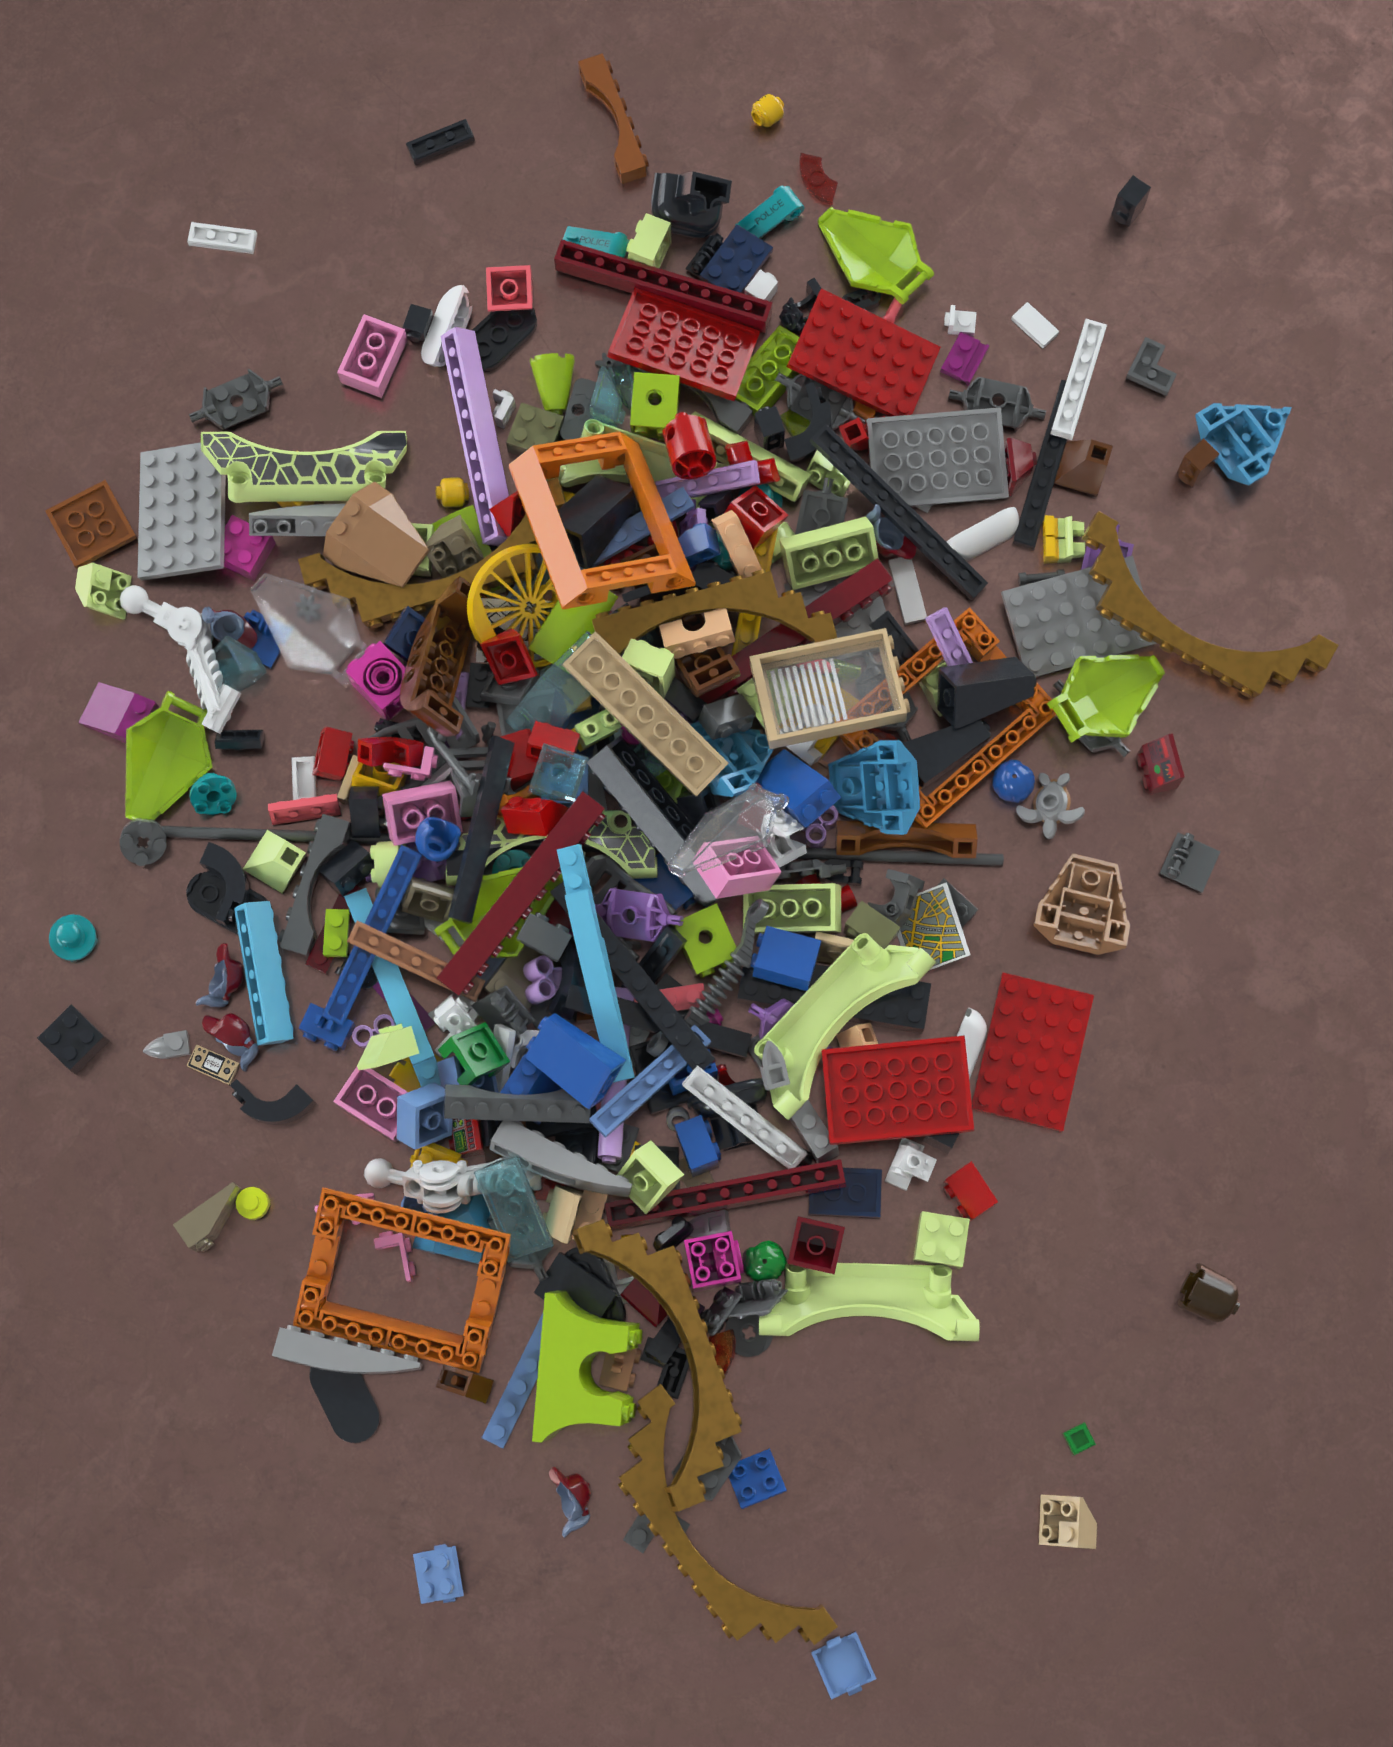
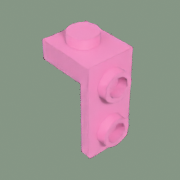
M425 746L421 769L384 763L383 768L390 776L402 777V774L411 775L413 780L424 781L425 778L431 779L432 768H437L439 755L435 754L433 747Z
M393 1231L380 1233L379 1238L374 1239L375 1248L382 1250L400 1246L406 1281L408 1283L413 1282L412 1276L416 1275L414 1261H409L408 1252H412L409 1237L405 1238L403 1233L393 1234Z

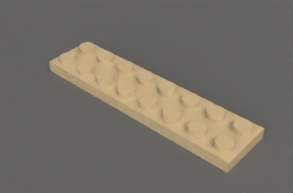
M596 631L562 664L693 795L697 796L728 765V762Z

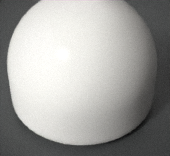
M674 1107L667 1113V1126L675 1131V1124L672 1122L674 1117L682 1116L685 1119L684 1121L690 1119L688 1111L682 1107Z

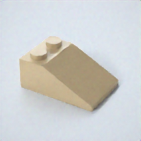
M556 1184L554 1189H549L546 1202L550 1203L548 1212H543L540 1223L541 1226H544L543 1233L562 1243H569L584 1191Z

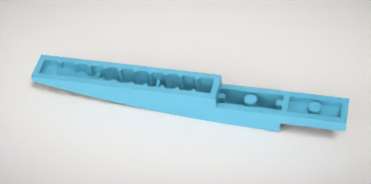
M577 844L557 849L566 890L565 900L599 1041L626 1059L613 1083L635 1078L605 940L601 936L582 845Z
M366 888L344 896L355 923L357 920L365 923L373 906ZM375 956L372 967L396 1025L402 1024L403 1027L412 1026L420 1054L410 1056L409 1058L421 1087L434 1082L441 1086L436 1058L399 967L383 958Z

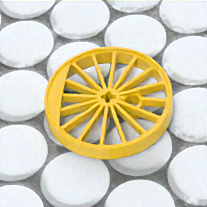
M521 544L506 548L492 556L476 574L468 594L467 615L471 631L480 644L496 636L494 628L517 617L506 630L510 628L515 629L521 622L518 632L522 637L528 622L529 647L533 640V621L539 631L541 625L537 617L544 622L546 619L540 613L546 615L550 613L542 610V608H553L558 601L551 579L546 584L541 585L546 570L544 560L542 561L533 589L531 587L530 553H541L537 544ZM525 553L526 592L510 560L511 557ZM505 560L521 596L493 572L494 568ZM491 574L520 601L482 589L488 575ZM548 590L552 591V598L549 600L552 601L551 603H546L543 599V595ZM480 593L514 603L518 606L484 608ZM528 601L531 604L535 603V606L532 607L533 612L531 613L528 610H524V608L527 607L526 603ZM515 611L492 624L486 614ZM529 649V655L535 668L551 664L544 658L534 660V652Z

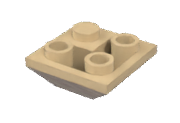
M1041 1495L1039 1545L1096 1549L1097 1523L1083 1497Z

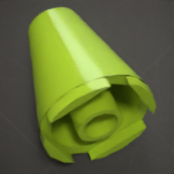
M558 353L536 355L534 359L530 358V365L544 410L562 416L563 412H566L575 363L574 355L565 353V358H561L558 356Z

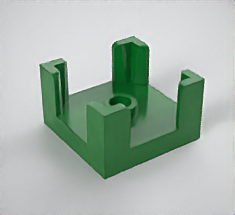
M486 1022L451 1036L438 1049L443 1059L454 1052L463 1066L465 1072L457 1079L459 1085L472 1086L480 1077L487 1074L491 1078L510 1063V1060Z

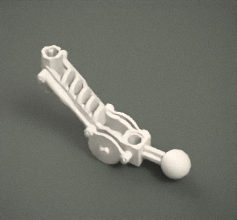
M136 585L126 587L120 595L122 608L127 613L138 614L144 612L154 617V623L167 629L170 636L179 645L185 646L184 648L187 649L186 662L188 667H190L191 677L194 678L193 682L195 688H197L198 698L201 699V707L203 710L207 708L208 711L202 725L221 734L226 722L231 719V713L242 693L222 684L223 675L219 671V663L215 660V651L212 649L211 642L214 637L210 630V623L206 624L201 617L202 613L200 614L193 608L181 607L177 609L166 602H163L161 606L149 600L147 592L142 587Z
M505 1157L472 1166H467L464 1160L458 1161L457 1164L445 1160L422 1164V1161L416 1160L413 1162V1166L406 1172L394 1170L390 1162L382 1158H376L367 1164L364 1172L367 1183L374 1188H384L390 1185V1183L403 1185L404 1196L417 1199V1203L423 1204V1208L431 1213L453 1211L461 1203L468 1204L471 1201L470 1196L494 1191L507 1192L518 1190L526 1192L531 1187L533 1190L538 1191L542 1188L541 1175L531 1172Z

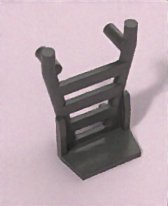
M455 696L452 708L464 716L461 730L464 734L458 739L455 736L447 737L446 741L450 746L448 749L471 748L480 743L479 733ZM417 717L383 728L370 736L392 737L391 735L398 733L401 738L414 740L408 730L416 727L428 747H433L435 754L439 755L437 768H432L431 776L447 762L433 745L427 733V725ZM410 777L409 783L400 789L419 787L429 778H425L424 781H418Z
M490 721L487 725L481 727L483 733L482 741L487 743L488 747L448 749L445 745L446 736H442L431 727L427 729L433 745L453 769L450 774L461 797L460 817H472L479 790L478 786L482 777V773L468 774L466 771L483 770L486 760L458 761L456 758L486 757L491 736H494L493 733L496 728L494 722ZM506 777L503 794H515L510 785L511 778Z
M607 854L593 856L586 864L594 904H601L608 890L617 887L620 882L626 885L624 890L655 894L633 880ZM605 873L612 876L599 893L595 894L593 888ZM665 900L669 913L676 915L677 911ZM630 909L626 916L629 921L633 922L635 913ZM617 937L633 958L638 961L640 957L633 950H639L641 943L639 941H625L623 937Z

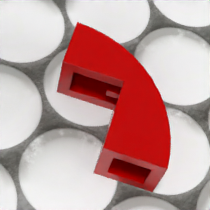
M859 417L839 426L845 443L852 450L868 449L869 438L866 424L864 425Z
M397 737L358 739L357 761L371 767L384 765V763H397L407 767L420 766L423 759L424 743Z

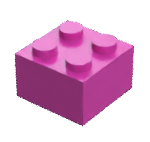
M232 515L225 526L224 567L255 581L276 544L273 536H249V523Z

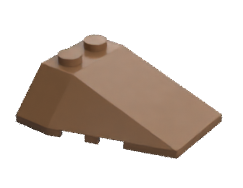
M373 482L352 494L326 532L323 556L342 570L404 588L430 549L416 528L413 527L407 518L408 516L397 503L394 495L378 483Z
M1072 853L1054 883L1049 887L1044 898L1039 902L1034 927L1052 944L1096 955L1126 949L1130 923L1126 916V903L1123 901V888L1118 864Z

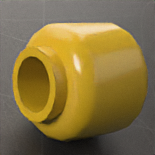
M766 94L754 102L751 116L758 126L771 127L782 119L784 103L779 97Z
M460 477L443 478L440 481V486L435 488L436 500H441V504L444 507L463 506L465 501L469 500L468 483H464Z

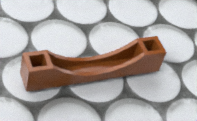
M603 53L578 61L579 73L586 91L600 99L612 112L617 122L619 140L614 154V163L621 184L646 177V168L649 167L646 155L641 154L640 148L642 146L639 136H634L632 131L635 129L631 116L627 117L626 115L627 105L624 98L619 97L620 87L617 79L613 80L611 76L613 69L610 61L605 60Z
M862 821L836 822V855L860 856L877 849L914 847L936 851L952 858H976L978 840L976 824L932 823L927 828H924L917 822H913L907 834L899 835L884 834L876 827L864 825Z

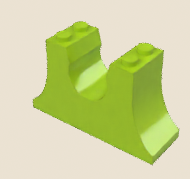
M556 1290L545 1293L532 1442L542 1443L552 1439L563 1428L573 1424L593 1423L622 1426L632 1421L636 1414V1403H633L634 1397L620 1391L609 1392L601 1389L592 1378L591 1364L594 1357L600 1351L613 1354L638 1348V1344L642 1342L643 1334L642 1329H639L640 1323L614 1321L595 1316L578 1306L567 1291Z

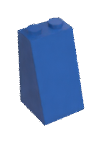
M783 749L765 764L755 782L761 785L767 803L773 811L779 808L783 809L805 828L841 798L828 779L786 749Z
M556 1013L549 1017L545 1016L538 1025L540 1030L538 1035L532 1037L526 1047L528 1052L525 1058L584 1107L590 1109L605 1098L626 1059Z

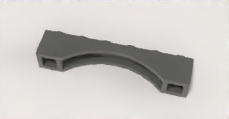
M627 364L628 369L633 373H651ZM680 383V385L692 390L705 401L715 416L716 422L721 426L741 435L751 422L752 410L746 403L742 401L739 403L736 400L734 402Z
M322 814L321 819H318L315 824L314 832L317 833L314 841H310L307 849V854L310 855L307 863H303L300 876H302L300 885H296L293 898L295 901L293 907H289L286 920L288 923L286 929H282L278 940L281 943L280 948L309 957L317 938L311 914V898L314 885L320 873L319 869L347 845L351 833V823L349 821Z
M445 1084L444 1119L590 1122V1109L584 1107L564 1089L543 1094L515 1095L491 1092L470 1085Z

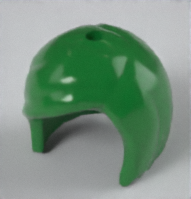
M763 1241L755 1247L747 1248L743 1253L744 1272L753 1281L777 1280L786 1268L787 1258L783 1249L773 1241Z

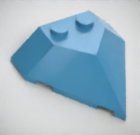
M1213 403L1196 413L1195 417L1200 439L1204 438L1220 454L1216 463L1229 479L1250 486L1268 474L1272 458L1275 455L1292 407L1275 409L1271 408V406L1241 404L1222 406V403Z
M699 722L690 724L728 762V765L707 785L710 786L711 792L714 795L734 797L752 790L774 750H769L766 735L760 734V730L748 729L745 732L740 731L731 734L726 738L721 737L712 740Z
M492 1192L470 1196L471 1201L468 1204L461 1203L455 1210L447 1213H438L437 1216L491 1229L487 1219L497 1206ZM415 1236L412 1246L413 1249L433 1254L437 1253L479 1264L484 1250L480 1253Z

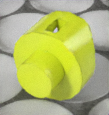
M256 1187L243 1189L236 1199L238 1213L249 1220L260 1219L268 1212L270 1207L268 1195Z

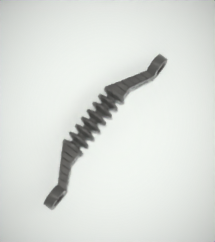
M757 899L747 911L741 943L734 952L730 953L734 961H724L728 969H718L723 976H713L717 984L708 983L707 986L711 992L702 991L701 993L705 1000L697 998L696 1001L700 1007L691 1006L689 1012L683 1018L690 1028L694 1025L699 1027L708 1023L710 1019L706 1013H716L712 1005H722L717 998H727L723 990H733L729 982L738 984L739 981L735 974L744 976L741 966L750 968L756 923L763 919L769 909V905L762 899ZM661 1031L656 1033L649 1041L646 1051L653 1057L659 1056L665 1050L668 1039Z

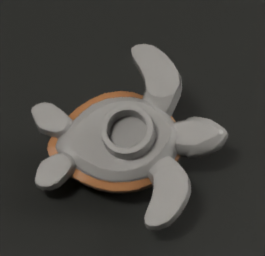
M1040 773L1038 778L1042 787L1035 794L1033 800L1034 810L1020 805L1016 808L1017 815L1025 822L1036 823L1042 821L1044 823L1043 833L1047 839H1052L1055 836L1058 823L1072 824L1084 816L1085 809L1083 807L1070 810L1071 798L1065 787L1070 781L1069 773L1060 775L1058 780H1050L1047 774Z

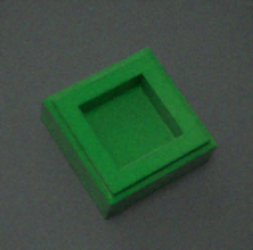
M1085 1422L1062 1433L1073 1455L1096 1445Z

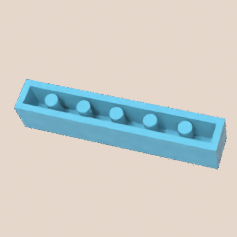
M270 901L241 904L235 907L234 911L257 1046L278 1044L294 1039L293 1025L290 1021L289 1002L285 992L286 983L282 974V959L278 951V936L274 927V913Z

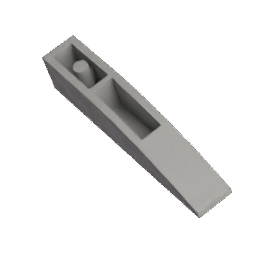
M345 504L304 505L249 513V536H326L327 530Z
M758 1034L751 1038L748 1051L760 1070V1066H763L762 1060L754 1053L755 1045L760 1041ZM807 1100L789 1120L817 1163L828 1162L839 1155L838 1145H830L829 1131L810 1101Z
M503 1120L491 1139L490 1150L550 1180L601 1194L628 1197L631 1193L632 1184L624 1176H616L608 1172V1169L603 1165L587 1161L584 1155L570 1152L563 1144L546 1139L542 1133L525 1128L519 1121Z
M287 1325V1329L280 1327L272 1356L278 1359L341 1373H400L421 1370L423 1364L417 1362L418 1357L404 1354V1357L400 1358L394 1356V1351L383 1348L380 1349V1352L372 1351L370 1345L357 1342V1346L348 1345L347 1339L335 1336L333 1340L325 1339V1334L311 1331L310 1335L301 1333L302 1328Z

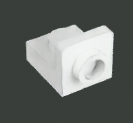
M951 305L950 312H945L944 325L948 326V334L959 335L962 332L969 336H974L976 312L955 310V305Z
M494 389L492 393L493 398L499 404L495 407L493 416L496 426L504 429L516 408V403L511 393L505 390L498 391Z

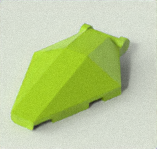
M830 207L819 217L818 226L851 287L890 294L903 305L909 300L908 297L924 281L930 280L934 276L933 270L920 259L910 223L897 220L891 223L881 220L880 216L850 209L848 212L836 210L833 207Z
M1109 655L1103 658L1080 656L1076 659L1061 694L1049 701L1047 705L1056 713L1069 734L1068 739L1071 743L1084 735L1125 738L1130 735L1139 715L1147 707L1165 671L1154 655Z
M167 691L160 708L126 729V818L130 820L138 818L155 820L187 792L200 777L213 768L204 725H202L208 712L207 708L203 710L174 696L175 693ZM170 705L198 716L197 722L169 711Z
M523 867L483 876L472 924L449 918V920L434 930L438 937L441 936L453 955H455L460 947L448 930L454 926L465 942ZM562 874L555 883L549 882L545 888L548 892L540 902L535 900L531 906L533 909L531 914L535 915L538 912L545 916L554 901L550 891L563 882ZM521 918L516 926L519 929L511 939L507 937L501 945L504 948L496 958L519 956L525 945L517 941L516 938L526 920Z

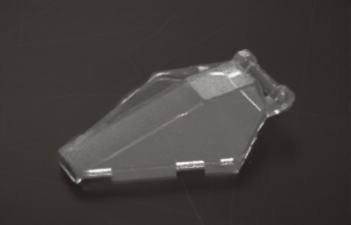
M264 573L251 587L250 591L288 668L331 675L345 687L349 682L346 673L348 668L346 667L341 674L337 669L356 647L361 651L354 659L362 657L368 647L360 639L349 599Z
M753 783L747 791L705 813L667 864L669 871L684 878L685 873L701 867L702 872L737 859L736 853L750 848L751 852H755L769 846L777 813L788 806L789 797L782 793L770 792L763 789L761 785Z

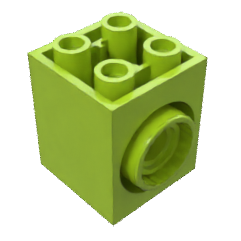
M634 372L630 418L631 433L648 439H658L659 442L665 443L662 431L678 414L680 397L679 375Z
M717 903L685 917L684 920H680L683 921L682 926L672 924L687 940L682 951L694 976L706 977L714 973V968L719 965L722 968H726L725 960L734 961L730 953L734 952L737 947ZM699 933H707L710 937V942L708 944L700 942Z

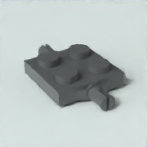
M824 478L822 491L804 490L795 535L844 522L848 498L831 493L834 479L830 478L829 486L827 487L829 478Z

